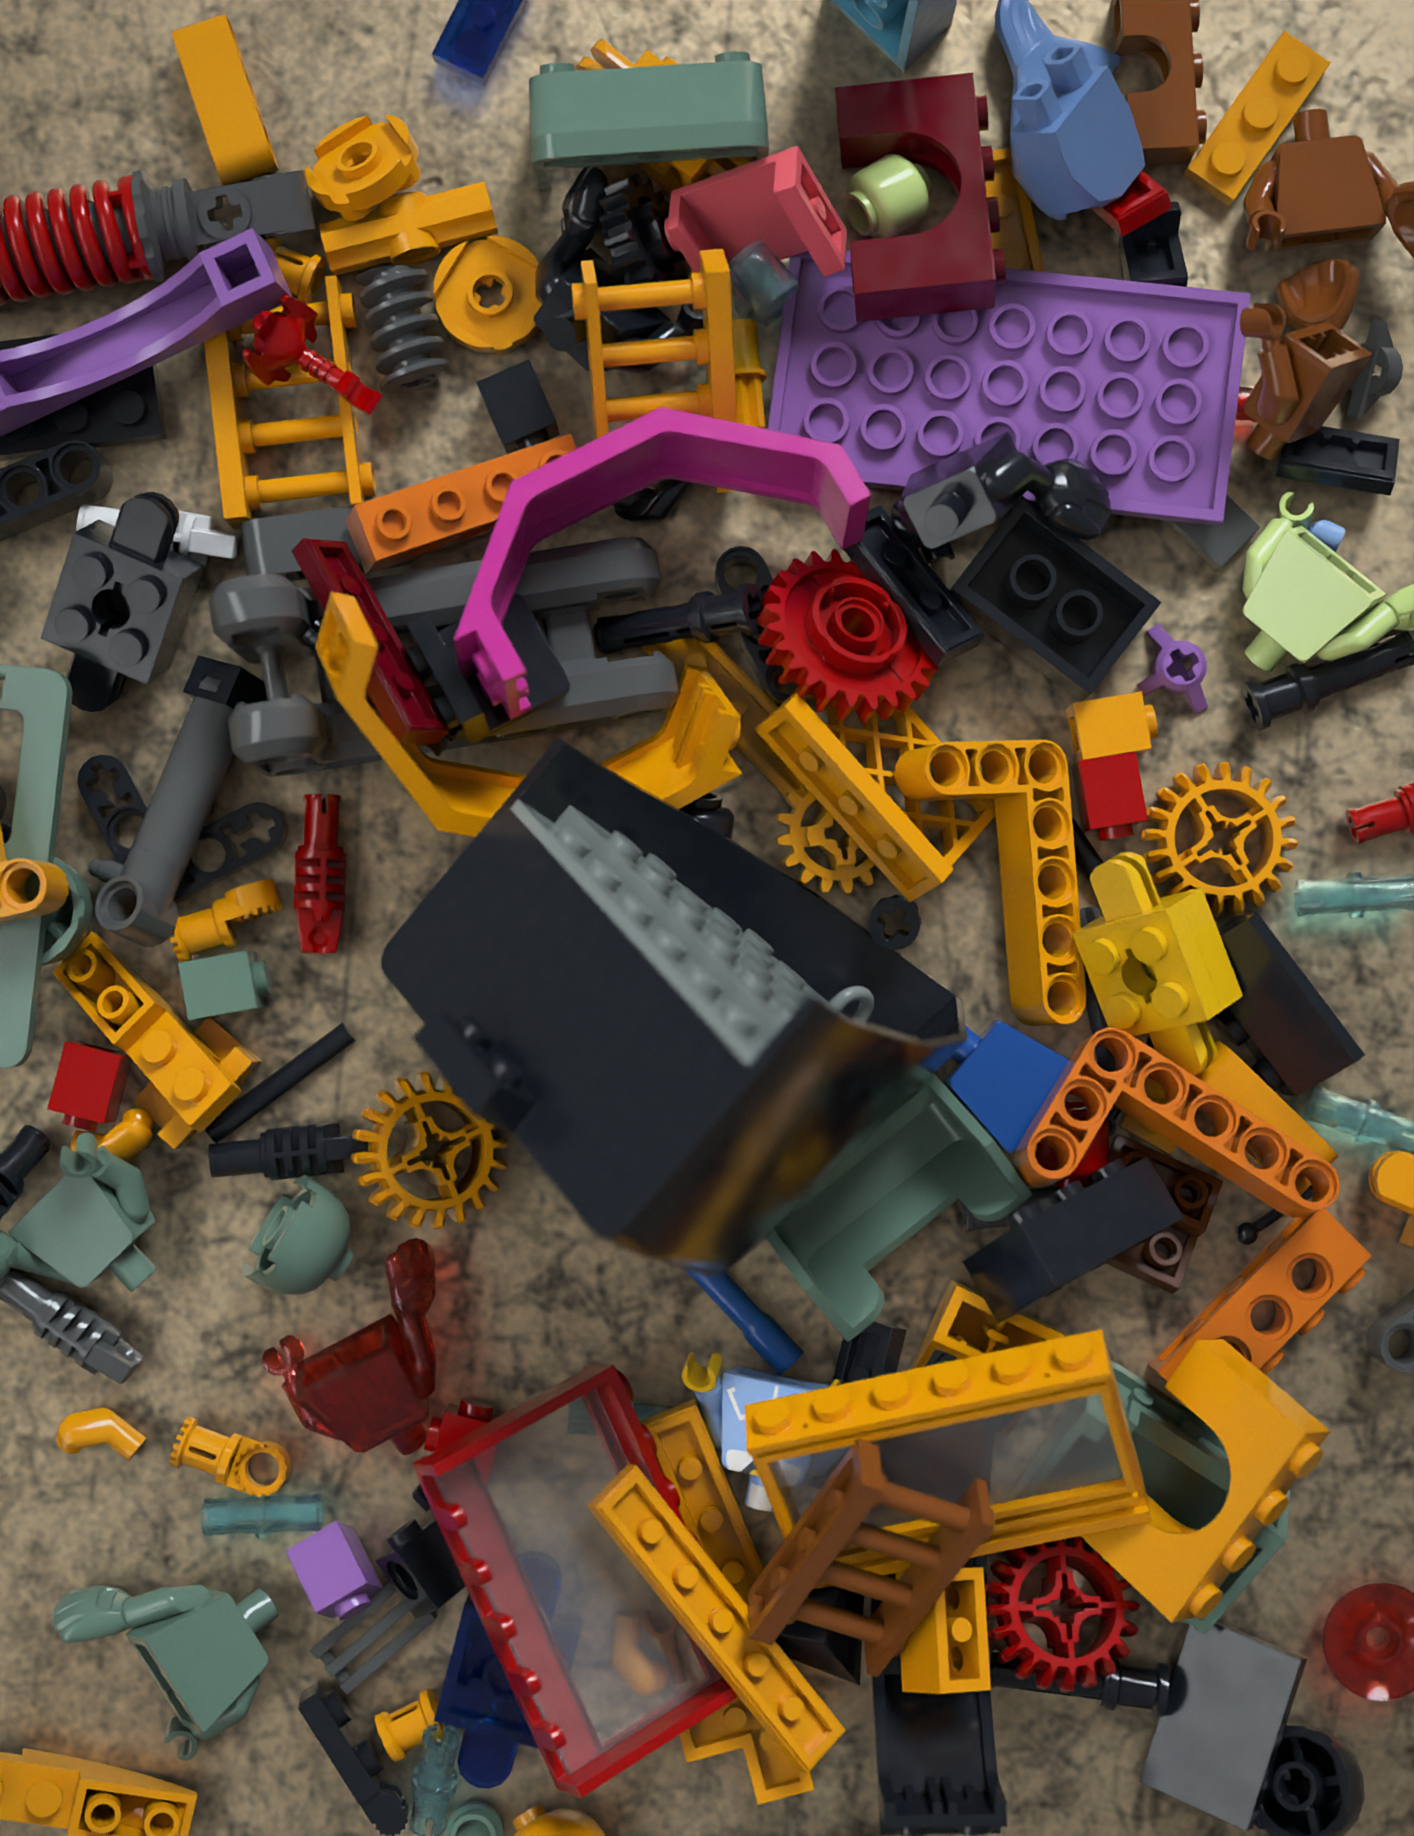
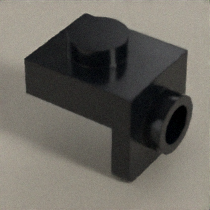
M1171 202L1172 208L1129 234L1123 237L1119 234L1118 250L1126 281L1187 287L1188 273L1178 234L1182 214L1178 202Z

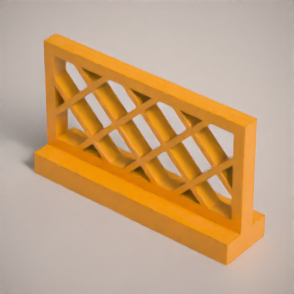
M797 688L755 728V731L909 903L943 883L954 870L952 865L996 816L995 802L992 799L966 800L978 813L972 821L955 819L953 800L938 801L939 816L921 814L920 801L910 800L906 796H904L906 811H902L885 792L884 784L897 786L894 777L895 772L883 770L880 746L899 749V755L901 756L909 750L942 743L910 706L904 713L897 709L894 710L891 716L896 721L897 735L880 733L878 730L876 712L873 713L867 723H863L862 730L844 727V722L839 720L835 706L828 705L829 724L823 723L804 701L806 698L802 699L798 696ZM812 695L807 696L808 698H814V699H816V698H815L814 696H812ZM845 741L865 744L867 768L863 767L848 751ZM923 827L941 830L944 851L942 855L924 836Z

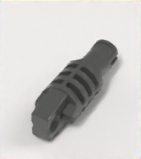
M11 1268L0 1279V1300L33 1322L31 1328L36 1336L46 1339L49 1345L60 1349L63 1355L73 1358L77 1365L95 1375L99 1371L117 1383L122 1384L131 1377L143 1359V1355L121 1338L123 1334L121 1330L107 1319L103 1320L100 1318V1314L94 1310L90 1311L80 1300L76 1301L73 1299V1295L67 1291L62 1292L58 1290L54 1293L24 1271Z

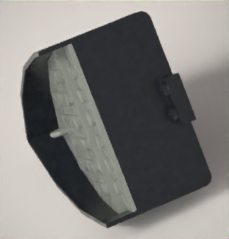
M560 737L556 739L393 935L381 956V968L384 974L424 1023L412 1038L474 1116L513 1134L592 1233L634 1254L710 1276L723 1274L753 1251L967 1041L963 1002L944 985L897 951L878 945L868 930L815 892L697 818L593 761Z

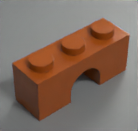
M1112 0L1114 53L1118 56H1140L1149 60L1157 68L1161 77V85L1158 88L1146 92H1129L1125 95V100L1130 106L1142 144L1145 166L1189 164L1199 144L1205 143L1207 134L1205 109H1197L1196 88H1201L1203 82V57L1201 52L1193 53L1192 32H1197L1199 29V0Z

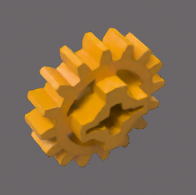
M801 782L805 792L802 796L792 792L786 793L784 799L793 807L791 813L776 814L775 820L787 826V834L774 838V842L777 845H789L791 853L786 855L781 861L785 867L798 863L801 865L802 869L799 872L797 881L806 884L815 875L819 877L818 891L828 893L832 887L833 880H837L841 892L846 894L852 893L853 878L857 877L865 886L872 885L874 880L870 869L873 866L878 867L867 855L856 865L854 864L856 862L855 851L859 846L849 835L841 837V847H838L835 839H826L824 828L833 826L834 818L819 801L820 811L812 823L800 827L805 811L816 800L806 786ZM815 846L825 853L828 865H831V870L815 863L803 847Z

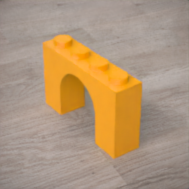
M1224 1339L1196 1340L1165 1385L1167 1390L1216 1433L1226 1450L1230 1464L1231 1480L1228 1497L1220 1513L1204 1528L1200 1530L1193 1529L1176 1521L1146 1494L1151 1522L1081 1535L1094 1550L1171 1623L1192 1618L1202 1619L1217 1606L1223 1596V1592L1219 1589L1230 1572L1238 1571L1250 1560L1256 1549V1545L1252 1541L1264 1525L1272 1524L1285 1511L1289 1504V1498L1286 1496L1287 1492L1297 1478L1301 1479L1307 1476L1320 1462L1323 1450L1319 1447L1331 1432ZM1120 1478L1102 1479L1099 1483Z

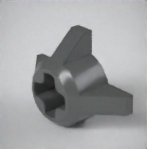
M1377 319L1371 320L1366 343L1360 344L1373 355L1350 386V390L1353 392L1347 416L1361 419L1381 396L1391 393L1398 386L1402 378L1403 363L1401 356L1393 346L1387 323ZM1375 364L1382 367L1380 378L1379 375L1374 373Z

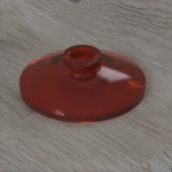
M1390 1582L1361 1584L1344 1593L1333 1604L1327 1614L1322 1630L1323 1654L1332 1674L1352 1693L1366 1699L1387 1701L1404 1697L1414 1691V1593L1409 1589ZM1373 1627H1382L1385 1634L1383 1641L1378 1645H1368L1366 1641L1368 1631Z

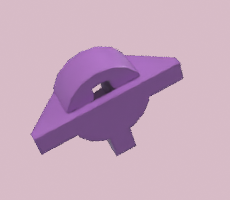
M1159 624L1147 630L1146 633L1158 653L1152 662V675L1137 684L1140 692L1142 691V696L1145 697L1160 688L1169 694H1183L1194 714L1206 709L1208 705L1200 685L1207 671V661L1204 653L1197 645L1189 641H1174ZM1187 656L1191 658L1194 664L1188 671L1180 660Z

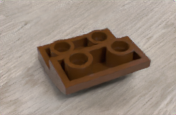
M1117 1134L1109 1148L1110 1163L1121 1158L1127 1167L1148 1157L1184 1218L1106 1264L1173 1294L1180 1289L1198 1237L1206 1231L1223 1181L1121 1134Z

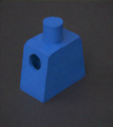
M993 1020L980 1036L966 1026L967 1041L951 1056L957 1064L944 1079L943 1083L993 1138L996 1144L1002 1150L1011 1154L1021 1141L1069 1059L1000 1020Z

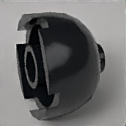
M1286 1726L1255 1825L1260 1830L1265 1829L1270 1836H1345L1357 1822L1365 1799L1364 1778L1354 1753L1339 1737L1317 1727Z

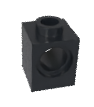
M529 359L476 382L506 454L549 441L551 438L560 435L557 421Z
M416 1519L403 1525L386 1539L391 1549L376 1560L380 1569L415 1618L438 1610L466 1587L436 1519L421 1526Z

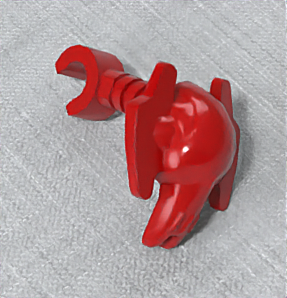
M284 294L279 298V302L283 306L282 312L262 311L253 317L251 326L254 333L253 346L255 351L252 352L249 349H244L242 357L250 371L262 383L270 386L274 381L287 382L291 374L285 368L290 365H300L301 370L306 373L309 372L310 376L318 379L322 384H327L352 406L367 415L371 414L383 395L360 382L361 378L348 370L344 372L333 362H328V359L324 356H319V353L315 350H309L305 344L306 339L311 343H314L317 339V332L314 326L318 315L317 312L304 302Z

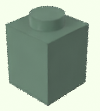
M245 950L178 963L188 1020L199 1021L266 1008L264 996L272 994V982L267 962L265 960L258 962L257 953L254 951Z

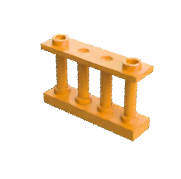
M723 249L699 251L700 272L690 273V279L598 288L593 260L581 261L582 283L571 284L574 319L585 320L595 440L609 433L608 422L636 420L660 407L737 423L730 270ZM692 304L693 310L702 309L703 329H693L692 336L602 344L599 312ZM695 360L696 365H705L706 383L696 384V390L606 398L604 368ZM716 487L717 493L734 491Z
M336 275L325 276L327 301L307 303V305L318 314L314 326L330 325L334 357L327 358L328 362H333L344 372L348 370L353 373L348 328L357 327L354 296L352 292L344 293ZM283 306L276 307L270 310V312H282ZM253 319L204 341L223 517L233 529H241V523L255 519V510L263 509V503L349 493L350 504L354 506L368 501L367 497L376 496L372 462H363L357 408L338 395L340 414L254 424L251 418L244 419L242 397H250L252 390L320 382L318 379L310 376L309 372L306 373L301 370L300 365H290L285 368L291 374L287 382L274 381L270 386H267L250 371L245 362L238 363L236 341H243L244 334L253 333L251 326ZM343 437L346 470L267 480H260L258 475L250 474L248 454L256 453L257 447Z

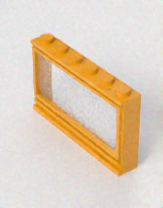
M1102 1329L745 1405L746 1450L753 1459L784 1539L789 1535L857 1438L879 1445L882 1473L885 1474L887 1482L956 1504L975 1478L987 1481L990 1507L995 1514L994 1529L989 1540L985 1544L979 1545L970 1558L1151 1522L1141 1468ZM880 1505L875 1510L871 1509L862 1521L926 1543L940 1526L939 1524ZM850 1545L846 1549L842 1548L834 1559L835 1561L880 1575L906 1571L911 1564L855 1545ZM822 1583L819 1587H815V1586H814L813 1589H818V1588H823V1587H828V1586H833V1585H829V1584H826V1583Z

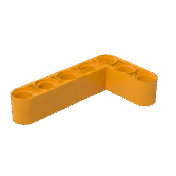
M1048 740L943 742L906 751L899 757L895 765L894 777L898 789L908 799L915 801L994 799L1012 1011L1020 1022L1029 1026L1064 1025L1075 1022L1082 1016L1086 1007L1084 964L1072 935L1073 932L1081 928L1069 773L1064 752L1060 746ZM930 764L934 770V779L930 773ZM980 764L983 769V777L980 772Z

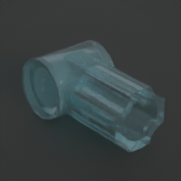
M763 238L745 247L728 263L730 281L736 288L735 310L742 319H752L768 327L782 316L784 304L800 287L798 281Z

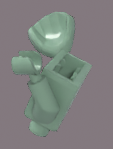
M89 1132L82 1133L77 1136V1152L71 1150L68 1146L61 1147L60 1169L66 1175L8 1232L10 1235L0 1230V1279L11 1268L75 1284L77 1287L85 1289L109 1269L132 1293L157 1270V1267L134 1244L155 1224L154 1215L150 1211L151 1207L142 1172L137 1167L110 1153L103 1145L98 1148L97 1138Z
M201 1584L163 1587L133 1597L117 1587L95 1585L68 1591L55 1606L52 1621L54 1630L59 1632L61 1640L65 1643H77L113 1636L133 1628L125 1635L177 1715L167 1723L163 1742L168 1743L177 1736L187 1737L188 1740L179 1745L177 1753L179 1759L187 1761L192 1759L197 1753L200 1738L210 1740L247 1716L261 1681L260 1672L269 1662V1657L255 1634L276 1619L278 1611L268 1595L259 1588L236 1605L228 1593L207 1589Z

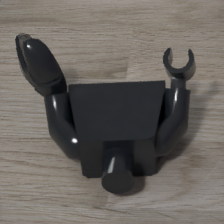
M597 166L584 167L564 198L562 204L564 217L561 219L562 235L538 264L535 272V296L542 305L533 317L535 325L545 333L548 344L557 351L568 353L588 372L585 320L574 319L571 284L582 283L581 261L593 260L597 288L625 285L624 278H621L615 269L592 248L586 250L598 228L599 217H602L603 208L599 202L600 198L607 196L604 188L608 186V179ZM692 304L681 305L677 320L673 323L657 307L599 312L602 344L681 337L685 335L692 336L693 329H703V315L695 314ZM660 363L604 368V372L615 369L635 374H644L654 369Z
M1007 431L912 473L901 499L891 509V519L895 528L915 546L916 550L933 569V561L943 557H949L950 560L955 558L950 541L998 521L1027 491L1034 495L1045 517H1048L1052 524L1067 534L1081 540H1091L1101 535L1111 515V504L1106 487L1089 467L1075 459H1062L1042 465L1028 455L1019 452Z

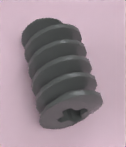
M388 265L370 269L356 275L355 281L360 286L365 287L360 292V303L365 308L371 309L365 315V325L370 330L376 331L370 337V346L375 352L382 353L375 360V368L380 374L387 375L380 383V390L383 393L402 394L426 388L435 382V374L449 367L448 359L431 358L430 355L431 351L444 344V339L441 336H427L425 333L427 328L439 322L438 315L420 312V307L432 302L434 299L432 292L415 290V285L429 277L428 271L425 269H410L407 265Z

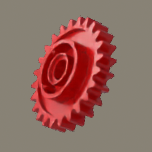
M832 549L825 561L816 551L810 553L805 563L794 558L786 571L780 570L760 602L764 608L756 619V623L765 629L759 637L758 643L773 648L765 660L766 664L781 665L784 668V672L778 680L780 684L796 682L799 686L797 690L798 696L802 699L809 695L816 698V711L819 713L824 711L828 705H833L836 708L839 720L844 721L851 710L857 713L862 723H867L874 712L886 721L895 709L904 713L914 700L918 701L930 685L929 681L938 670V666L935 665L907 630L906 619L900 606L891 600L887 591L868 581L851 559L849 562L843 561L837 549Z

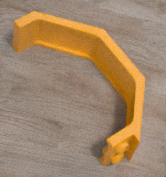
M331 592L315 648L337 699L438 831L476 837L526 775L435 759L424 754L417 744H400L387 728L366 689L378 645L355 597ZM686 663L679 679L680 695L672 709L668 711L661 728L649 738L600 763V765L678 809L743 774L728 753L729 750L736 746L740 736V715L706 667Z

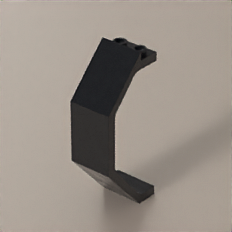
M1001 1415L872 1441L873 1444L879 1445L882 1473L885 1474L887 1482L955 1504L975 1478L987 1481L989 1494L994 1429H1001ZM880 1505L877 1509L869 1511V1524L877 1527L920 1519ZM987 1555L969 1558L962 1568L983 1567L984 1584L987 1583ZM896 1573L883 1575L892 1579H896ZM985 1595L986 1606H988V1597ZM871 1597L870 1617L882 1603V1601ZM900 1655L893 1657L878 1677L871 1676L880 1835L924 1836L927 1834H962L981 1836L989 1833H1001V1827H1007V1800L998 1778L990 1690L945 1694L902 1692Z

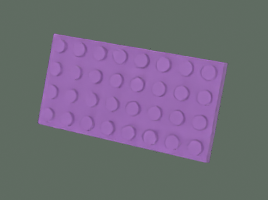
M808 251L790 257L768 430L842 445L866 487L904 491L912 473L1008 431L1017 450L1042 465L1062 459H1075L1089 467L1103 482L1109 493L1111 514L1212 526L1222 525L1246 339L1240 330V315L1243 309L1250 306V293L1005 268L1006 284L995 286V308L856 322L849 251H846L845 270L823 277ZM1027 491L1023 495L1035 506H1039L1033 494Z

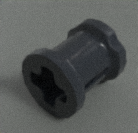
M895 894L891 897L880 899L873 907L868 920L869 933L873 940L881 947L889 950H900L911 945L917 938L922 920L918 912V906L914 901L909 903L903 895ZM898 907L907 912L904 922L911 928L908 932L898 929L894 936L884 931L886 921L879 916L882 911L892 914Z

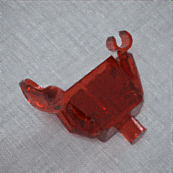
M418 1238L408 1239L397 1245L396 1251L389 1254L385 1260L391 1307L396 1319L392 1314H389L304 1359L305 1350L302 1342L293 1335H287L279 1340L280 1347L287 1356V1362L280 1358L278 1351L274 1347L265 1350L262 1355L261 1363L263 1368L269 1374L283 1376L285 1382L281 1385L302 1426L308 1431L337 1441H343L355 1452L365 1453L389 1440L400 1454L409 1455L420 1449L426 1441L428 1432L421 1423L429 1416V1396L435 1391L437 1386V1354L426 1314L435 1297L437 1277L432 1247L426 1241Z

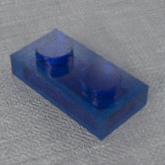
M458 0L432 52L434 62L485 86L528 0Z

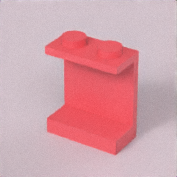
M798 146L671 191L669 217L664 221L665 234L671 248L675 252L681 251L689 263L692 273L700 272L699 251L723 249L730 270L731 292L733 276L806 251L810 253L823 277L845 270L847 229Z

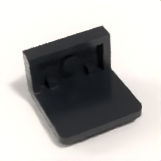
M514 594L502 628L526 670L527 675L523 676L529 687V695L526 697L532 709L513 719L509 718L502 703L493 707L490 705L477 680L476 675L479 672L467 679H464L460 672L453 642L460 621L439 632L428 613L407 623L414 644L405 648L421 679L432 676L441 693L433 697V701L445 720L448 729L450 730L459 725L470 746L562 698L570 690V681L524 598L519 594Z

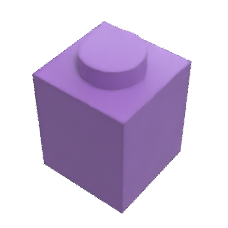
M334 1521L286 1550L316 1614L333 1619L338 1617L340 1621L347 1620L366 1610L371 1605L369 1597L384 1589L354 1528L339 1521Z

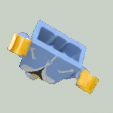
M690 1352L682 1371V1380L695 1393L698 1407L713 1445L717 1451L722 1453L723 1467L750 1474L745 1500L746 1506L757 1510L773 1511L753 1459L746 1450L745 1405L839 1385L840 1380L834 1379L831 1385H826L739 1365L723 1372L721 1380L719 1373L723 1364V1358L720 1354L712 1353L706 1368L700 1366L695 1360V1353ZM849 1446L785 1459L779 1462L787 1482L794 1485H802L812 1478L813 1474L826 1473Z

